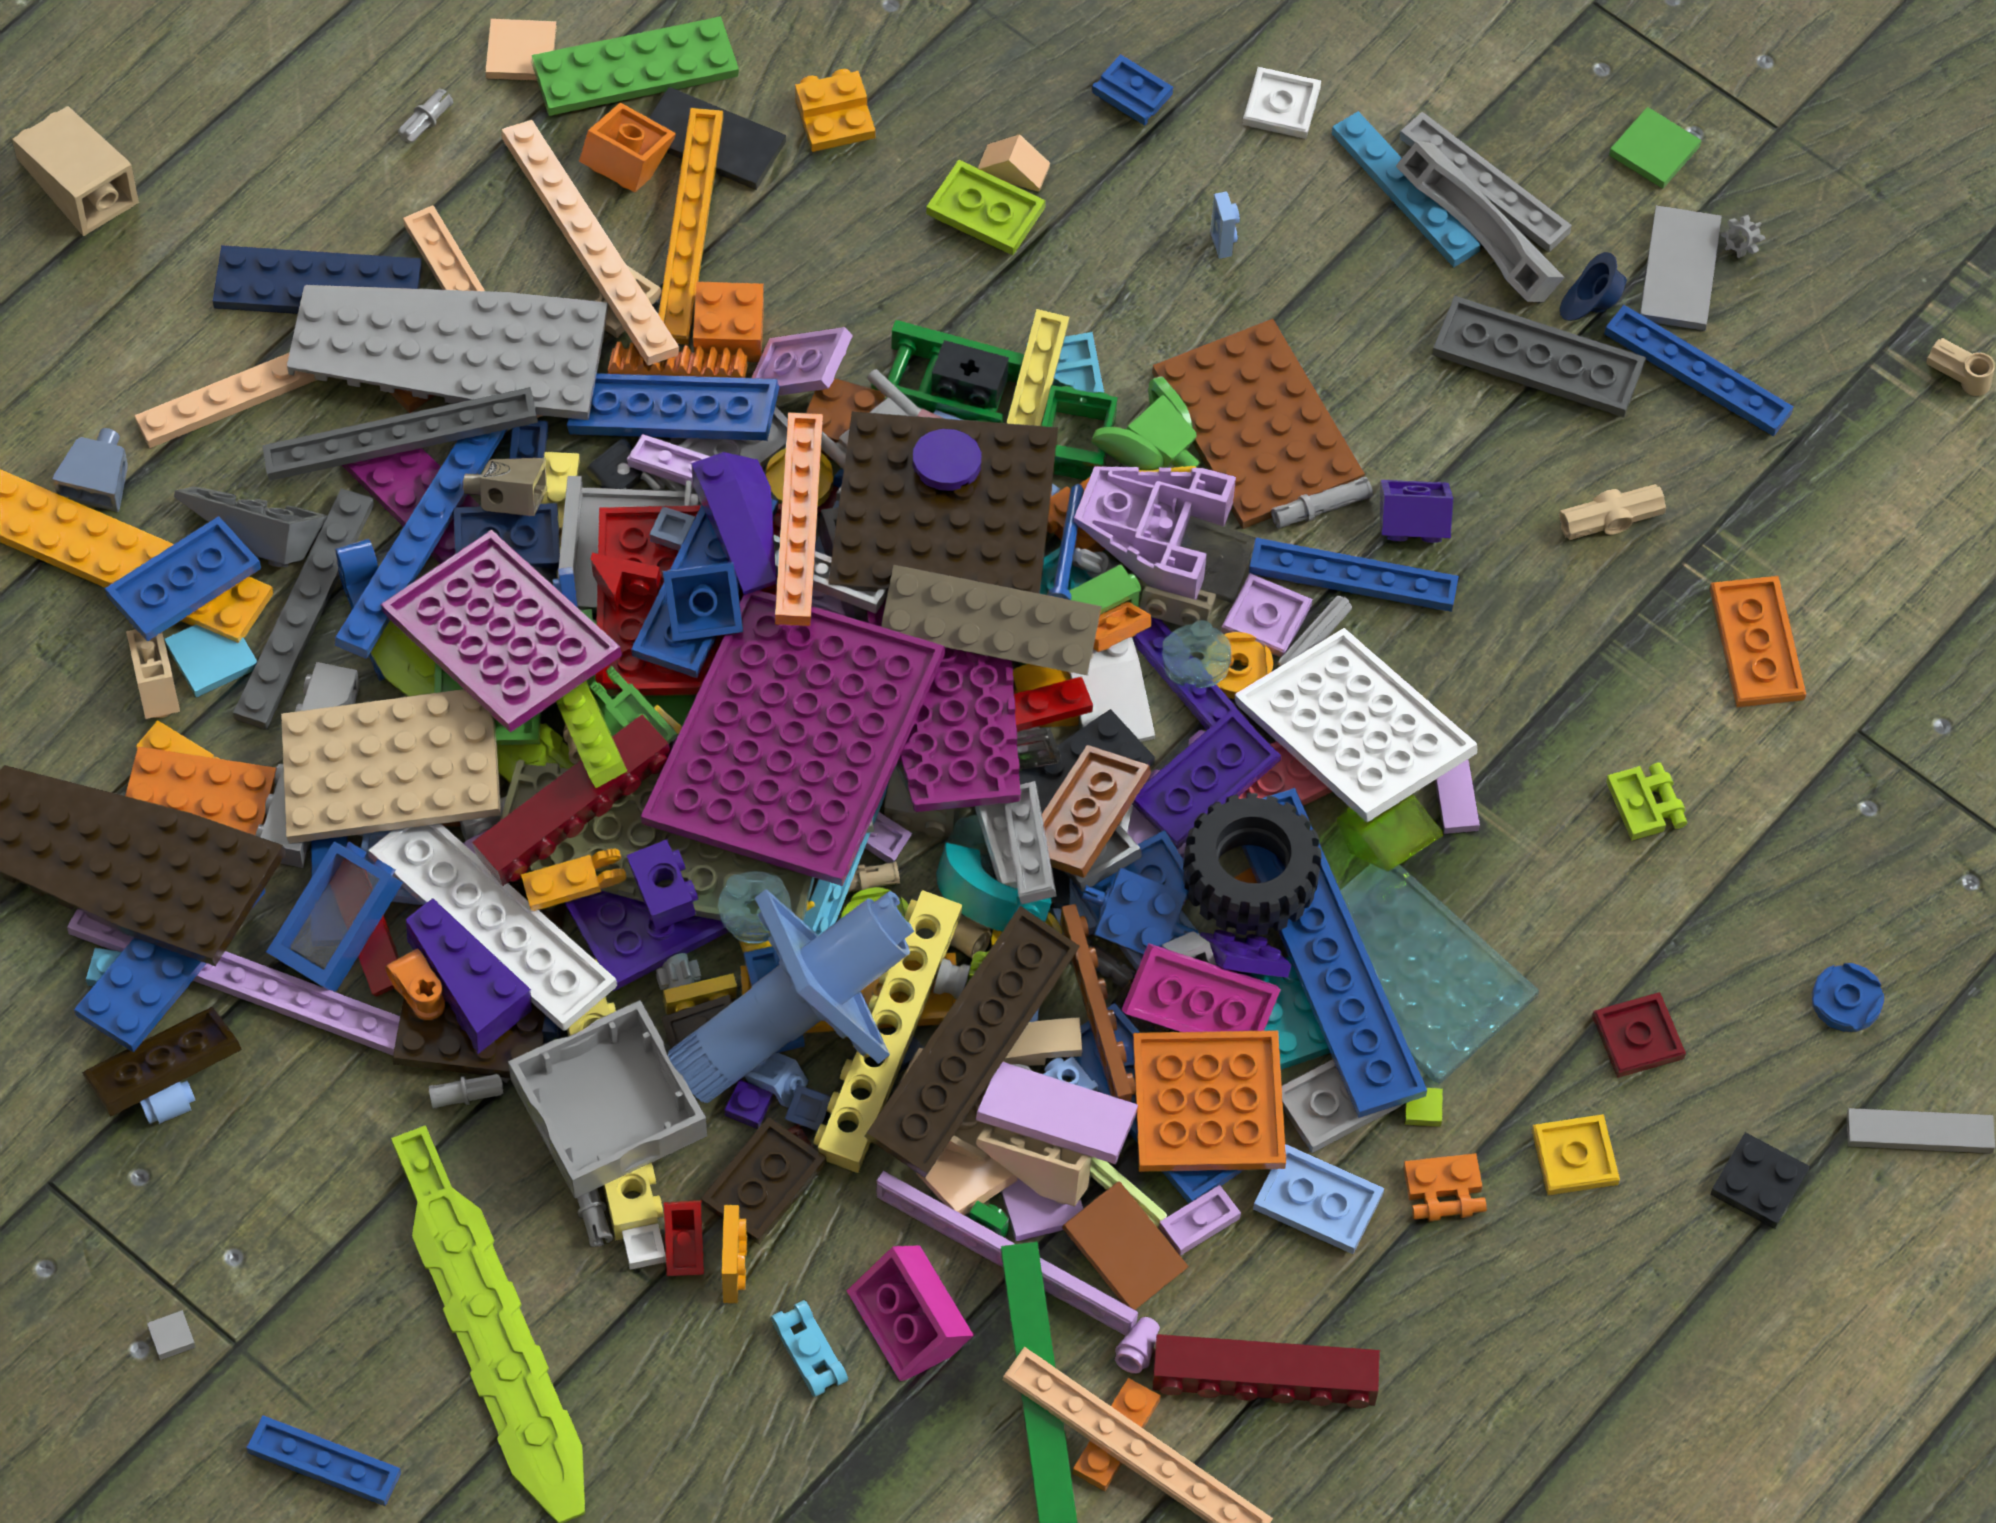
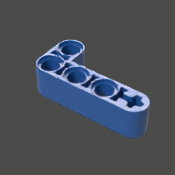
M369 539L335 549L340 580L351 610H353L378 569L377 559ZM370 653L369 657L378 680L386 679Z

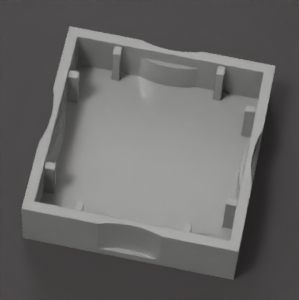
M640 1000L594 1021L584 1030L574 1035L553 1040L508 1061L511 1081L574 1198H578L707 1137L706 1117L683 1076L670 1062L663 1040Z

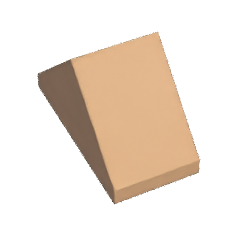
M1019 134L988 144L978 169L1010 184L1039 192L1049 170L1050 162Z

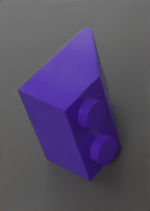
M1381 480L1380 529L1382 535L1388 536L1387 538L1393 541H1406L1408 536L1422 537V541L1430 543L1442 542V538H1451L1453 495L1449 483Z

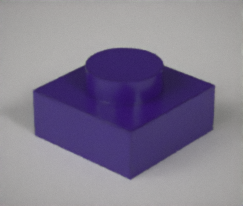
M739 1080L725 1108V1116L759 1129L773 1100V1093Z

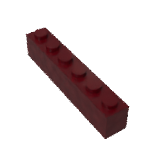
M643 714L612 736L627 772L595 788L582 760H580L472 842L477 857L502 886L510 881L520 879L522 877L521 874H525L529 866L539 859L543 860L549 857L555 851L557 845L567 838L577 836L583 830L586 823L596 816L600 817L606 814L615 801L623 795L627 796L635 792L641 785V782L651 774H658L662 771L671 752L668 742Z
M1156 1334L1152 1390H1160L1161 1393L1166 1395H1179L1182 1392L1198 1393L1199 1396L1205 1398L1231 1395L1244 1401L1255 1400L1257 1397L1272 1398L1273 1401L1278 1403H1291L1294 1400L1309 1401L1317 1406L1343 1403L1351 1408L1362 1409L1369 1405H1376L1379 1390L1380 1350Z

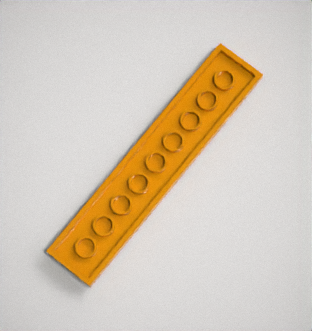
M0 469V542L106 588L174 545ZM247 577L180 621L192 626L198 625L239 643L242 637L245 638L273 596V588L254 578Z

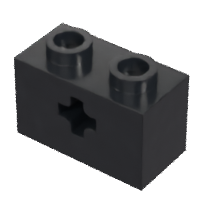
M944 340L932 371L931 391L939 393L943 397H955L970 401L980 407L997 408L1008 378L1009 357Z

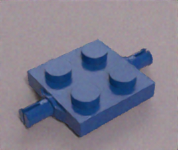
M1118 868L1113 884L1105 893L1085 885L1083 891L1089 894L1082 893L1080 899L1100 906L1099 919L1093 935L1141 955H1144L1148 943L1162 947V944L1169 942L1173 937L1179 938L1186 935L1185 933L1188 934L1193 931L1198 934L1197 929L1195 930L1179 923L1180 911L1187 894L1123 868Z

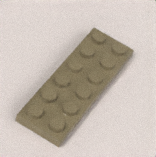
M893 565L881 627L940 644L947 648L1088 676L1102 606Z

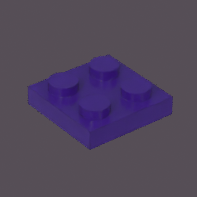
M1215 930L1214 934L1200 932V936L1210 943L1215 962L1222 969L1288 978L1292 964L1280 955V950L1271 947L1267 943L1268 940L1254 934H1248L1246 938H1240L1225 930Z

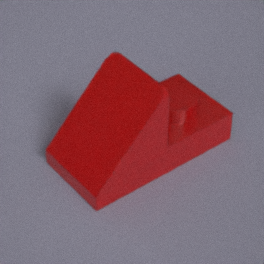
M592 552L590 560L593 577L615 611L619 608L624 589L630 590L637 595H658L662 586L660 567Z
M701 1200L664 1202L667 1276L703 1275Z

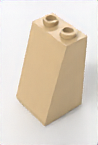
M69 106L58 112L51 113L45 120L21 131L18 136L12 139L16 158L83 236L139 203L130 162Z

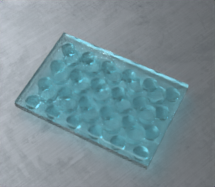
M1386 852L1380 855L1340 890L1416 1065L1436 1084L1440 1085L1538 997L1539 990Z

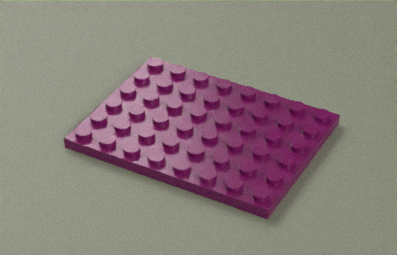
M758 590L743 595L740 602L743 632L725 634L642 812L641 822L650 827L843 886L945 655V646L813 606L811 609L810 626L775 624L776 595Z

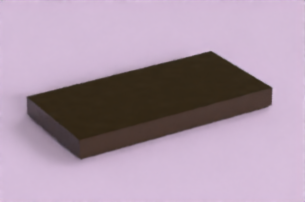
M210 1007L142 1041L134 1052L126 1049L82 1073L87 1084L111 1117L242 1049L228 1026L215 1009Z

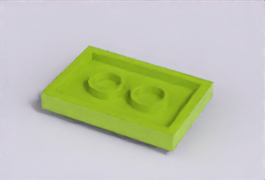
M958 160L927 205L926 214L1006 253L1014 255L1044 211L1046 200Z

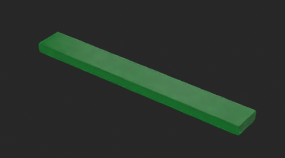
M1038 1242L1001 1246L1000 1251L1015 1358L1026 1347L1055 1367ZM1020 1392L1038 1522L1078 1523L1064 1423Z

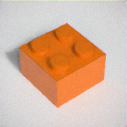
M696 282L693 331L694 353L697 346H701L704 353H708L711 347H715L718 354H722L724 348H728L731 355H735L737 349L741 348L744 355H747V362H759L762 356L764 284Z

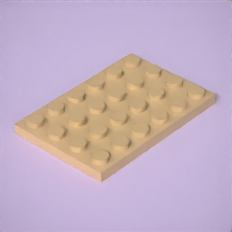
M464 689L281 714L286 837L289 844L501 816L495 718Z

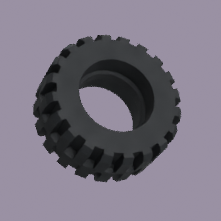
M1247 793L1246 798L1239 799L1238 795L1226 797V803L1223 805L1220 801L1210 805L1208 813H1201L1194 821V828L1189 830L1184 853L1183 882L1184 888L1189 891L1188 898L1192 905L1195 907L1200 905L1199 914L1208 921L1214 918L1217 927L1225 931L1228 927L1236 929V934L1246 935L1247 931H1256V935L1268 934L1269 928L1274 927L1275 931L1286 928L1288 919L1296 922L1303 915L1304 908H1309L1314 899L1322 859L1321 849L1318 847V835L1315 830H1310L1311 822L1303 814L1297 816V808L1288 802L1283 806L1278 803V798L1270 795L1267 796V799L1257 798L1258 793ZM1253 845L1274 853L1282 861L1285 870L1278 877L1268 882L1246 883L1230 876L1221 867L1218 860L1223 854L1235 847Z

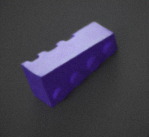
M434 898L406 919L408 943L413 950L418 948L430 968L440 980L442 996L445 1002H448L456 1015V1020L472 1041V1046L478 1054L532 1011L531 989Z

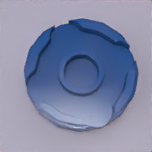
M1844 963L1843 966L1834 967L1835 965L1826 968L1817 977L1812 991V1005L1818 1017L1829 1027L1843 1032H1857L1870 1027L1878 1019L1884 1004V993L1878 978L1867 968L1854 963Z

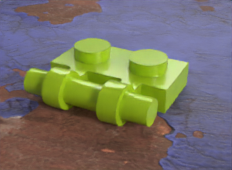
M1662 763L1652 764L1649 767L1651 776L1646 778L1640 766L1607 775V786L1631 841L1664 832L1666 823L1663 818L1671 819L1675 829L1683 828L1688 823L1684 815L1686 811L1681 799H1677L1672 788L1674 785L1670 773L1665 772ZM1653 791L1659 792L1663 803H1656L1652 794Z

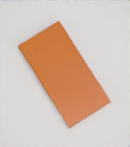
M1779 576L1711 583L1710 593L1736 707L1805 700L1806 690Z

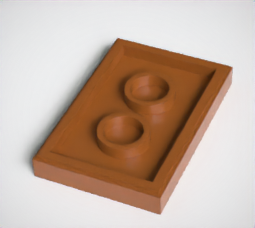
M1120 1181L1062 1226L1063 1230L1121 1302L1134 1310L1189 1267Z

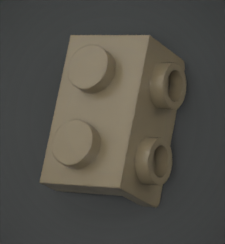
M1146 585L1142 592L1139 608L1151 614L1152 618L1205 632L1216 594L1200 590L1197 599L1194 600Z

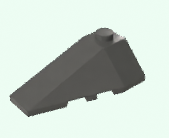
M195 486L175 490L174 497L208 522L219 516L255 556L268 559V564L276 567H288L289 563L303 560L327 519V515L287 505L285 509L266 508L267 501L260 499H241L236 502V495Z

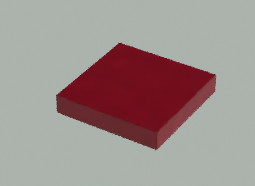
M1660 992L1593 1011V1021L1617 1078L1685 1059L1686 1052Z

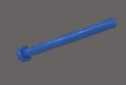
M1075 484L1070 490L1054 587L1047 592L1048 596L1071 600V593L1067 589L1078 525L1074 522V516L1084 494V489L1080 484Z

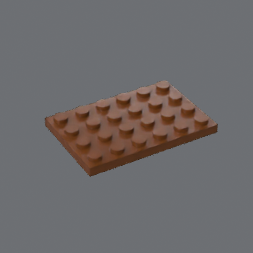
M1274 319L1153 365L1152 373L1154 377L1163 376L1188 408L1193 429L1197 434L1193 444L1207 469L1236 477L1231 511L1242 529L1272 518V508L1298 500V497L1307 494L1310 496L1365 476V473Z

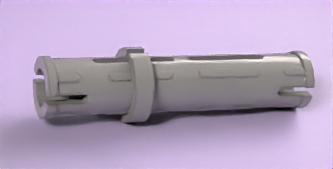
M1362 477L1310 496L1307 494L1298 497V500L1272 508V520L1278 529L1298 521H1312L1315 519V516L1371 498L1373 496L1372 486L1367 481V477Z

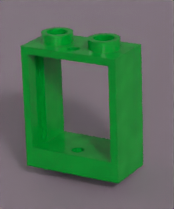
M1051 385L1042 426L1053 427L1056 413L1060 412L1104 420V427H1114L1118 397L1109 396L1103 392L1092 393L1076 390L1070 386L1059 387ZM1057 445L1054 474L1086 480L1091 476L1094 467H1105L1108 454L1100 448L1098 452Z

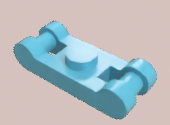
M805 1300L794 1304V1309L789 1312L783 1313L780 1311L771 1316L775 1330L814 1397L825 1393V1388L834 1383L839 1386L848 1381L844 1367L836 1358ZM801 1322L805 1330L794 1335L790 1327ZM825 1365L827 1371L819 1375L814 1371Z

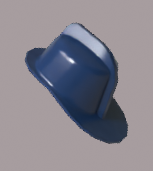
M1603 252L1595 256L1568 290L1560 305V315L1564 320L1574 321L1580 319L1590 311L1596 313L1603 312L1612 308L1619 301L1627 279L1617 270V260L1612 253Z

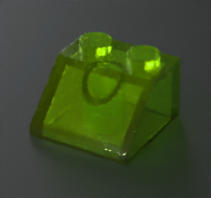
M1413 794L1368 822L1350 807L1347 809V812L1336 818L1349 852L1386 872L1443 836L1439 826Z

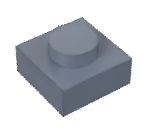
M663 506L649 534L650 541L679 551L695 517Z

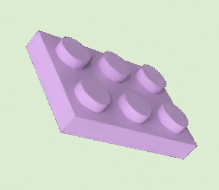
M845 327L769 338L752 378L777 379L779 384L778 396L829 389L853 335Z

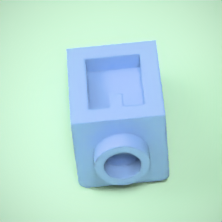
M780 1053L773 1054L745 1075L748 1083L774 1093L780 1104L787 1108L790 1106L797 1084L804 1087L808 1084V1080L797 1061Z

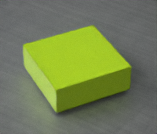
M1427 1088L1426 1097L1405 1103V1125L1441 1127L1443 1089Z

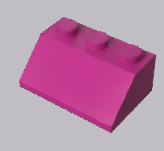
M920 1245L893 1246L847 1290L899 1381H905L950 1358L974 1336Z

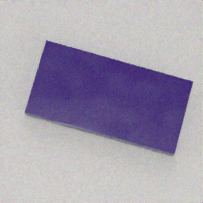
M1232 708L1147 781L1132 805L1159 832L1165 830L1178 850L1186 843L1189 830L1194 828V821L1201 813L1207 814L1208 807L1217 801H1220L1222 805L1225 804L1226 797L1238 795L1239 797L1281 760V755Z

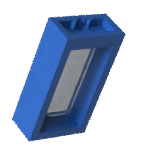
M335 841L333 842L266 951L333 992H337L403 882L393 877L396 869L379 859L373 865L364 859L367 852L351 842H348L346 847ZM291 948L306 956L308 960L299 955L298 953L294 952L293 950H291Z

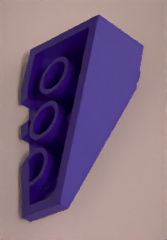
M722 452L691 463L693 486L728 562L734 563L736 580L743 595L777 584L771 486L758 459Z

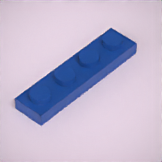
M262 1415L247 1446L248 1454L386 1506L401 1475L399 1467Z

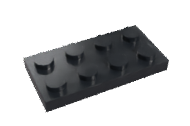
M1110 709L1019 771L1020 785L1035 781L1041 812L1043 813L1087 745L1148 764L1149 767L1155 763L1154 755Z

